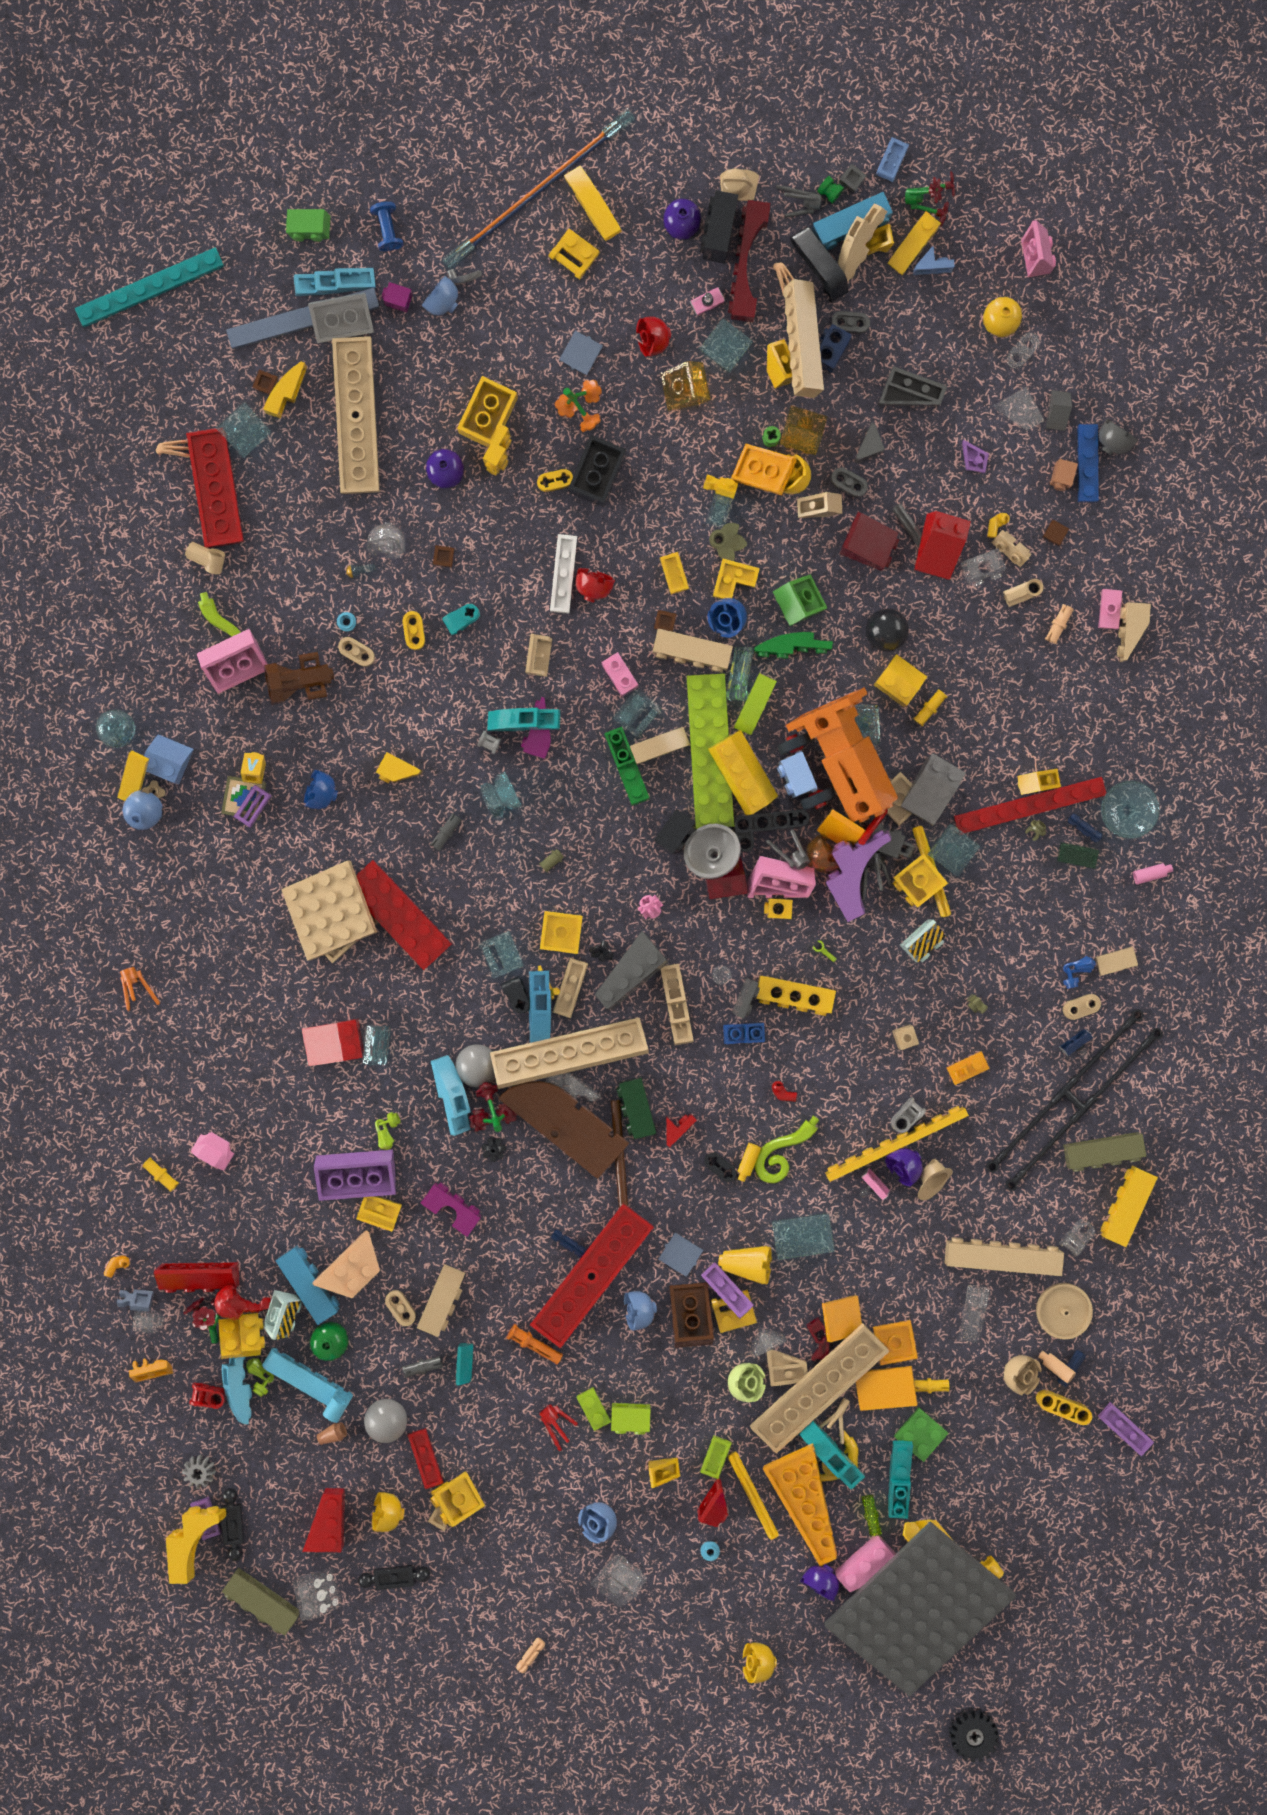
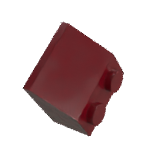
M741 856L736 866L726 875L715 879H706L709 899L748 894Z

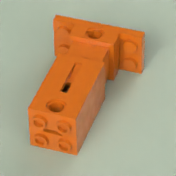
M865 687L806 712L786 724L789 732L794 729L799 732L806 728L811 739L817 738L826 756L821 761L849 819L852 822L858 820L859 823L868 820L869 816L873 814L876 817L885 813V810L894 806L893 802L898 799L869 736L863 738L854 719L859 715L854 705L863 701L862 697L868 694Z

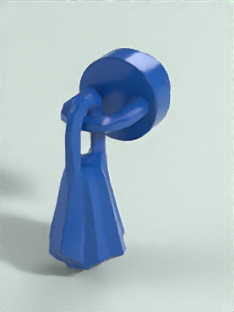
M1085 956L1078 961L1065 964L1063 970L1067 973L1068 979L1064 980L1063 983L1067 989L1078 987L1079 978H1073L1072 973H1091L1096 965L1095 961ZM1069 966H1074L1075 969L1071 970Z

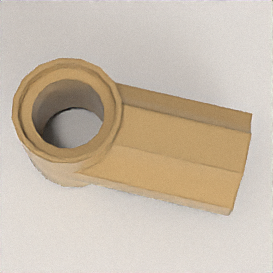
M195 542L189 544L185 552L187 559L205 566V570L211 574H221L225 559L223 551L208 549Z
M1031 579L1028 582L1003 591L1008 607L1038 596L1043 591V584L1038 579ZM1033 583L1038 587L1037 593L1029 591L1030 584Z

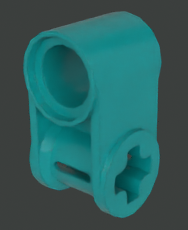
M466 604L447 614L442 620L453 636L457 634V631H462L477 621L480 617V611L475 605ZM468 609L475 610L473 612L474 616L472 618L470 616H466L468 614Z

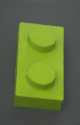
M594 1387L576 1396L594 1431L611 1423Z

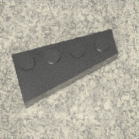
M641 931L595 996L607 1010L611 1011L668 964L669 961L647 934Z

